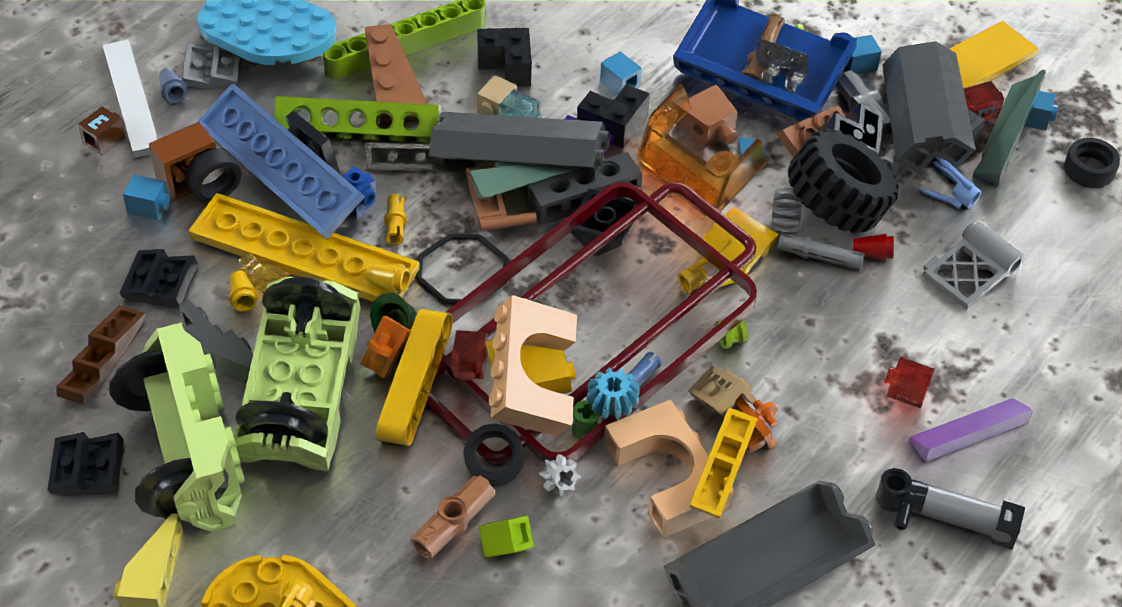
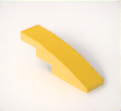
M730 407L728 408L689 505L690 508L720 519L758 418Z

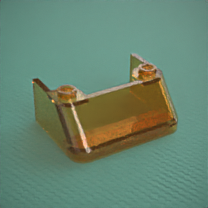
M679 84L650 114L637 151V160L644 171L663 185L672 182L683 183L721 212L767 164L763 145L759 139H756L739 158L730 152L721 151L714 154L707 162L669 135L676 124L691 109L685 88L682 84ZM676 194L689 205H691L693 208H695L697 211H699L701 214L705 215L693 204H691L688 200H686L683 196H681L680 194Z

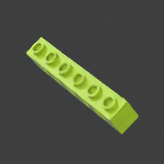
M275 96V120L288 130L289 126L285 117L293 110L299 113L302 109H306L310 113L309 123L324 135L325 132H336V138H352V133L363 134L362 139L379 140V135H390V141H406V136H415L416 142L430 143L434 125H440L441 105ZM330 110L334 111L338 118L333 126L327 125L324 119L325 114ZM356 112L362 113L365 118L364 124L359 128L355 127L351 122L352 115ZM387 113L392 119L391 126L387 129L381 128L378 124L379 116ZM409 115H415L419 120L418 127L413 131L405 126V119Z

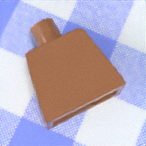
M717 85L676 104L674 124L703 144L709 145L721 138L727 145H730L736 141L739 135L735 130L737 110Z

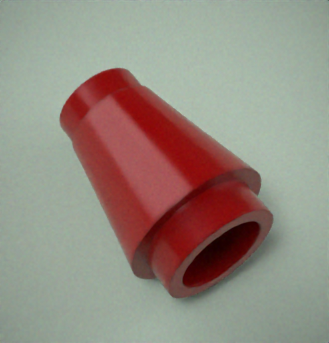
M886 233L854 238L853 251L864 253V257L881 261L893 259L894 236H887Z

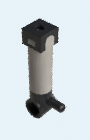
M898 468L888 469L882 474L876 493V501L882 509L890 512L898 511L894 523L898 530H905L907 528L911 512L992 536L990 543L1012 550L1020 533L1025 512L1024 506L1003 500L1002 505L998 506L913 480L906 471Z

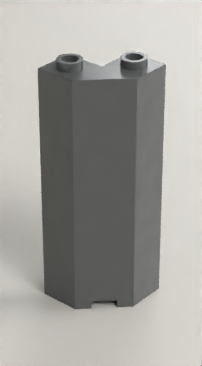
M937 41L898 47L882 64L896 161L916 173H919L935 156L948 161L951 165L958 168L976 148L957 55L954 51Z
M441 112L439 115V122L441 124H435L432 129L429 157L434 164L445 165L446 159L588 168L591 174H597V167L602 166L604 148L609 147L610 133L606 131L603 122Z
M819 480L664 566L673 592L682 605L688 602L691 607H770L876 546L872 537L873 530L871 524L864 516L846 511L843 503L844 495L835 483Z

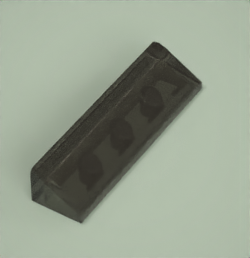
M366 143L365 170L466 173V168L475 167V161L446 159L445 165L434 164L429 157L430 144Z

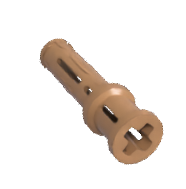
M777 13L769 15L756 49L749 53L747 57L748 64L741 71L742 74L763 81V72L770 65V53L785 22L781 15Z

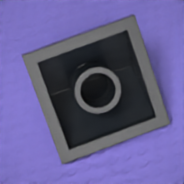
M588 189L579 208L600 193V191ZM623 197L615 198L582 224L574 227L570 233L585 247L636 207L638 203ZM632 224L593 255L598 257L621 246Z

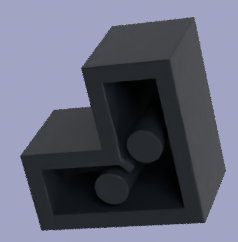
M529 28L477 29L478 70L504 69L505 80L517 85V87L531 86L532 59Z
M626 84L613 100L590 90L577 106V119L603 122L606 131L614 135V143L612 145L624 149L648 117L650 93Z
M860 103L846 117L835 113L818 131L825 129L842 131V134H849L857 141L864 142L869 149L874 150L880 156L884 113Z

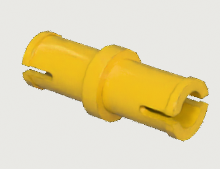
M392 194L388 197L387 213L384 216V223L387 226L385 240L390 244L392 236L393 246L403 243V230L407 223V217L404 213L405 198L401 195L399 203V194Z

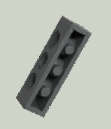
M626 152L603 160L602 166L597 167V174H591L588 168H577L528 184L527 203L532 212L536 213L540 225L568 217L578 210L588 189L601 192L606 187L620 182L631 183L641 189L642 172L629 153Z

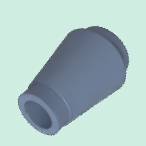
M165 68L161 70L159 80L162 97L171 103H179L184 100L187 93L186 83L172 69Z

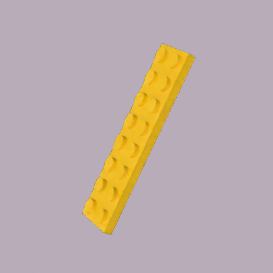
M219 193L214 195L188 230L189 238L299 277L320 281H334L358 292V297L374 302L381 294L389 292L403 297L406 291L395 293L370 281H366L365 270L369 264H403L411 272L410 284L420 270L419 261L334 232L326 239L310 224Z

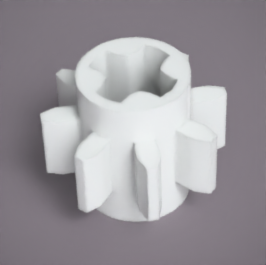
M557 454L556 460L549 461L546 459L543 471L539 472V475L546 480L543 488L548 491L554 489V493L559 496H563L564 490L571 489L574 491L577 479L581 478V475L577 474L574 470L577 463L571 459L566 461V458L560 454Z

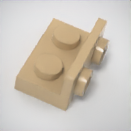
M713 365L688 390L696 400L720 415L727 411L729 407H733L740 395L751 404L756 401V398L750 393L752 386L741 376L736 377L727 368L722 371Z

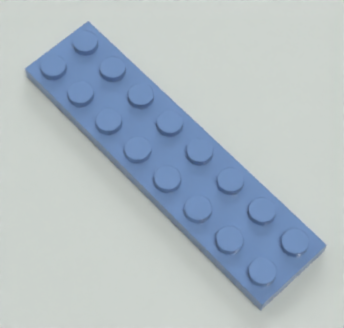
M233 83L197 121L202 124L209 135L326 239L365 197Z

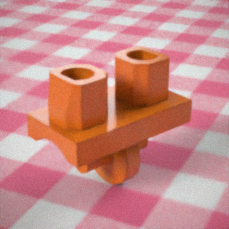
M383 316L373 338L369 339L366 344L368 348L360 364L373 370L380 377L388 378L411 330L388 316Z
M740 395L732 409L758 418L747 449L752 453L766 445L770 450L777 443L772 438L773 434L765 423H768L770 427L777 425L778 421L774 416L778 411V407L773 402L763 404L760 400H756L753 403V407L756 409L754 412Z

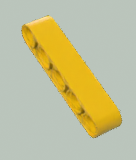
M420 309L418 311L377 423L376 437L378 441L403 446H410L412 444L451 334L453 318L450 313Z

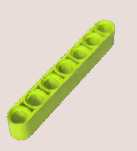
M457 0L391 23L405 55H409L483 28L486 23L485 0ZM365 33L334 43L323 53L324 71L328 78L342 79L371 68Z

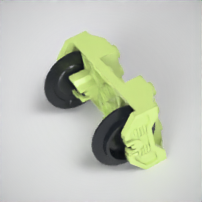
M288 276L268 283L267 289L263 293L262 302L264 309L242 406L237 410L235 417L237 422L234 437L240 462L251 463L270 459L296 462L311 469L329 471L341 422L338 408L346 367L352 365L357 339L360 312L358 292L334 281H320L306 277Z

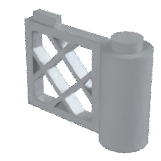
M981 222L969 224L963 231V239L940 259L935 256L924 265V277L966 309H969L1003 278L1011 277L1021 267L1025 259L1023 253ZM963 250L972 257V262H956V255ZM940 269H952L953 278H941L936 272ZM957 269H973V279L957 278ZM977 270H989L995 275L990 279H978ZM958 286H974V293L967 298L958 291Z

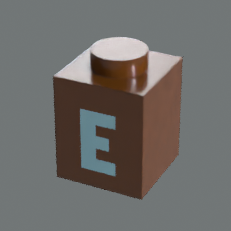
M103 106L78 123L82 143L101 156L125 139L122 118L117 113H112Z

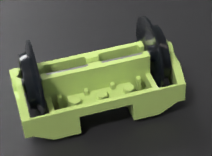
M182 323L158 328L146 342L141 354L134 356L116 369L109 381V394L117 405L133 411H152L165 464L156 467L142 477L135 488V503L142 512L154 517L167 519L172 513L178 514L180 520L190 522L192 526L210 532L237 525L235 514L242 497L239 483L245 482L232 429L231 427L224 428L222 417L219 415L218 410L224 409L211 355L210 353L203 354L201 343L183 330Z

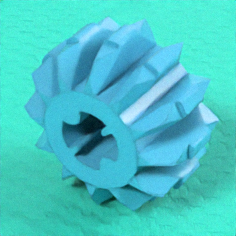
M608 367L606 374L597 371L595 379H590L588 383L587 401L592 405L594 414L603 412L604 419L609 415H614L619 420L621 413L630 416L632 408H637L640 387L637 382H634L632 373L624 375L622 368L617 372H613Z

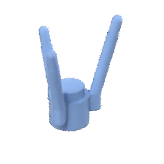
M935 156L938 161H934L933 165L957 184L952 191V195L955 198L953 199L926 189H922L921 193L951 204L957 209H960L962 205L968 209L971 208L978 200L981 190L967 180L948 161Z

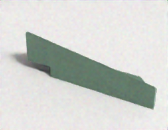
M1041 70L1037 75L1011 85L982 153V160L976 167L973 177L999 185L1043 84L1046 70Z
M497 162L493 164L494 168L473 170L469 173L477 199H484L577 168Z

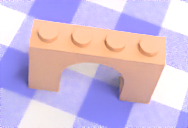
M512 295L497 307L494 320L497 322V329L492 345L495 350V358L491 367L493 388L489 396V405L491 406L490 418L557 437L572 426L573 397L541 388L533 383L522 368L520 349L522 345H533L565 351L576 342L577 315Z
M671 399L605 425L604 445L618 466L647 454L667 453L681 459L689 468L691 475L685 481L650 497L649 515L664 538L713 517L689 507L709 454L703 448L698 433L696 431L692 432L688 426L683 411L677 409ZM733 486L730 490L722 513L729 510L731 507L732 496L734 494Z

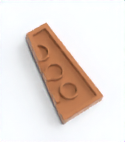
M392 25L365 27L376 102L428 104ZM387 113L379 116V125L392 123V119ZM409 115L405 122L415 121L418 118L415 115Z

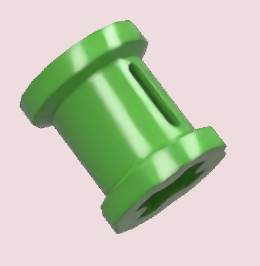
M587 400L578 402L573 408V418L575 420L572 423V433L578 439H582L599 424L597 421L600 418V413L594 414L592 405Z

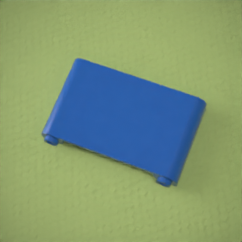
M706 0L673 55L674 66L681 73L710 85H717L720 89L800 121L821 112L856 49V38L848 33L841 32L835 33L831 40L784 23L770 53V65L763 72V81L742 74L741 71L748 64L747 57L749 53L756 49L769 17L739 6V0Z

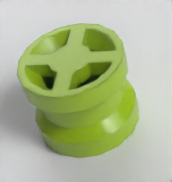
M723 320L716 321L715 327ZM745 321L740 322L718 341L721 348L727 349L734 343L741 345L748 342L749 335Z

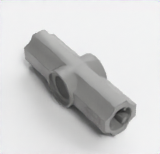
M852 70L844 72L838 79L836 87L848 101L849 111L851 112L860 103H863L884 113L881 140L889 138L892 134L890 115L883 108L884 105L880 93L876 90L870 91Z

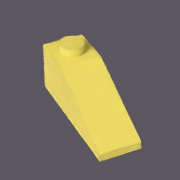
M172 513L125 566L122 579L116 581L114 588V598L119 601L120 607L165 606L183 533L178 514Z

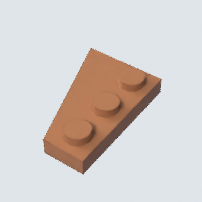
M837 105L776 132V135L794 158L809 137L817 132L835 113L844 117L846 115Z

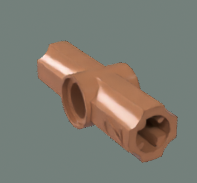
M474 475L453 496H448L441 500L438 511L410 538L411 545L422 557L432 559L453 537H458L465 533L468 522L495 496V489L487 479L481 475ZM455 515L458 517L450 518L449 516Z

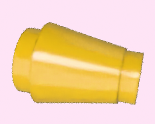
M369 264L365 270V279L398 293L399 291L404 292L407 290L411 280V272L403 264Z
M235 271L230 275L229 303L237 311H250L256 306L258 293L244 271Z

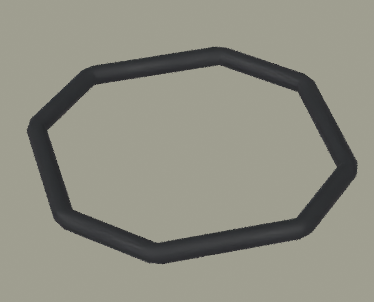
M451 233L421 252L417 260L420 263V270L416 274L417 281L442 303L454 305L458 303L461 299H448L422 278L423 258L451 239H470L482 242L503 260V267L509 263L508 257L482 235Z

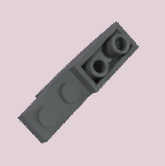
M190 299L180 303L179 309L182 323L186 326L184 328L185 331L201 343L204 355L210 353L214 369L232 379L247 384L253 353L247 340L244 337L239 338L232 329L223 334L218 325L215 324L213 326L209 322L203 308L200 306L196 307Z

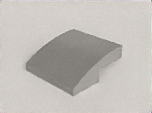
M187 42L182 80L186 83L187 87L225 88L229 87L232 83L236 85L240 57L216 45L212 48Z

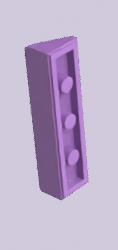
M1011 398L909 437V441L926 463L1027 424L1033 411L1025 404Z

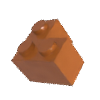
M200 122L149 143L156 179L166 182L171 202L192 194L185 181V172L189 164L203 152L216 149L215 141Z

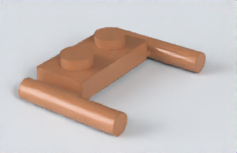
M493 164L466 168L468 185L481 231L537 223L535 212L507 216L501 193L488 198L477 199L469 172L494 168Z

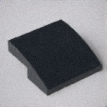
M164 249L138 250L119 294L123 298L140 303L179 307V304L183 302L198 262L194 255L168 257Z
M84 432L55 438L47 489L49 493L59 495H96L117 492L124 443L122 436L119 433L89 438Z

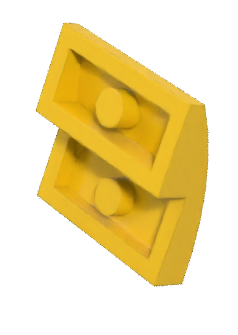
M733 207L725 216L754 239L757 248L752 260L740 269L747 274L760 257L764 258L780 238V235ZM717 223L702 238L713 248H716L726 239H731V243L720 252L730 262L745 250L742 243Z

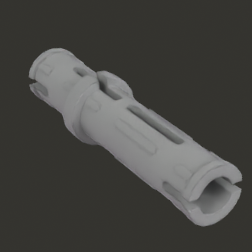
M781 232L777 250L801 255L803 259L809 257L859 271L864 258V253L813 241L811 237H806L805 239Z

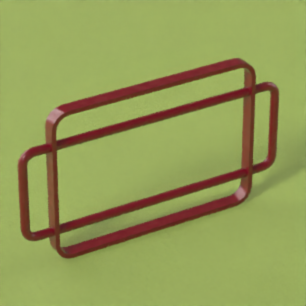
M620 182L606 187L448 309L446 313L452 315L453 323H455L573 231L574 227L582 224L611 200L619 197L634 200L638 203L636 207L522 295L521 298L530 301L538 299L646 212L653 215L720 271L602 367L599 372L606 374L608 367L613 372H617L729 278L743 288L749 295V298L640 389L638 395L639 403L637 408H632V414L748 317L755 309L757 297L755 283L747 274L740 270L755 256L757 248L754 239L683 183H667L650 196L631 183ZM670 194H680L742 243L745 250L730 262L658 203ZM494 318L446 356L443 354L435 379L446 371L490 413L489 395L460 370L455 363L496 332L497 322H495ZM596 373L568 395L573 397V407L587 396L589 392L588 383L590 379H595ZM430 393L426 406L466 443L472 431ZM621 413L619 420L628 416ZM609 415L571 448L562 452H553L543 447L535 439L542 432L531 429L525 430L520 426L502 421L499 422L516 432L523 448L527 447L545 463L546 459L549 461L556 460L557 454L564 456L566 461L569 459L576 461L604 438L605 425L618 420L614 415ZM481 442L476 451L482 459L495 464L506 462L513 456L510 445H507L500 451H493Z

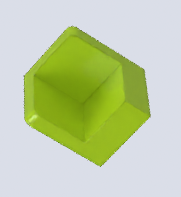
M528 515L498 520L478 526L485 557L515 553L534 547Z

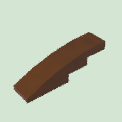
M118 305L88 335V346L72 360L73 370L56 386L57 397L84 405L99 389L124 355L142 325L145 313Z

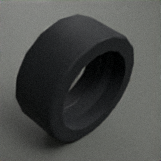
M1082 138L1075 141L1069 147L1064 169L1067 176L1073 182L1084 187L1102 188L1109 185L1115 178L1120 165V156L1118 151L1104 140ZM1078 158H1095L1101 161L1106 168H1090L1082 164Z
M212 149L198 155L189 164L185 172V181L198 200L209 203L216 193L229 196L238 187L242 171L230 153L223 149ZM224 168L222 174L210 183L202 184L211 172Z
M496 423L483 425L474 430L466 440L463 451L466 467L472 477L474 475H481L489 481L492 487L506 485L514 480L522 470L525 459L522 442L516 432L505 425ZM493 437L501 438L508 442L513 453L509 466L503 471L496 473L484 471L476 462L478 446L484 440Z

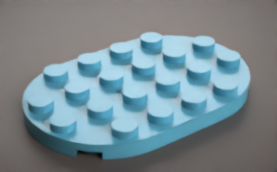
M207 0L197 16L199 32L205 40L248 61L263 65H275L276 62L283 63L291 61V64L310 60L326 52L337 38L336 21L333 15L327 9L318 7L305 0Z

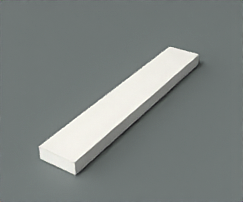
M129 40L105 44L103 49L133 156L137 158L150 155L149 143L158 138Z

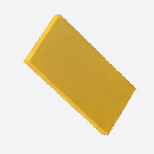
M1002 20L955 45L950 50L954 51L957 55L964 94L966 95L1035 57L1039 48Z

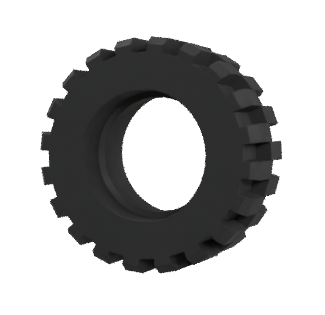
M825 129L813 133L788 167L789 184L793 187L796 197L802 200L801 203L806 208L812 210V214L816 217L822 218L828 225L836 226L844 232L849 230L851 233L857 234L870 231L898 199L899 193L898 181L895 180V174L888 168L889 165L885 160H882L877 152L869 149L864 142H859L853 136L842 134V131L838 130L831 131L830 129Z

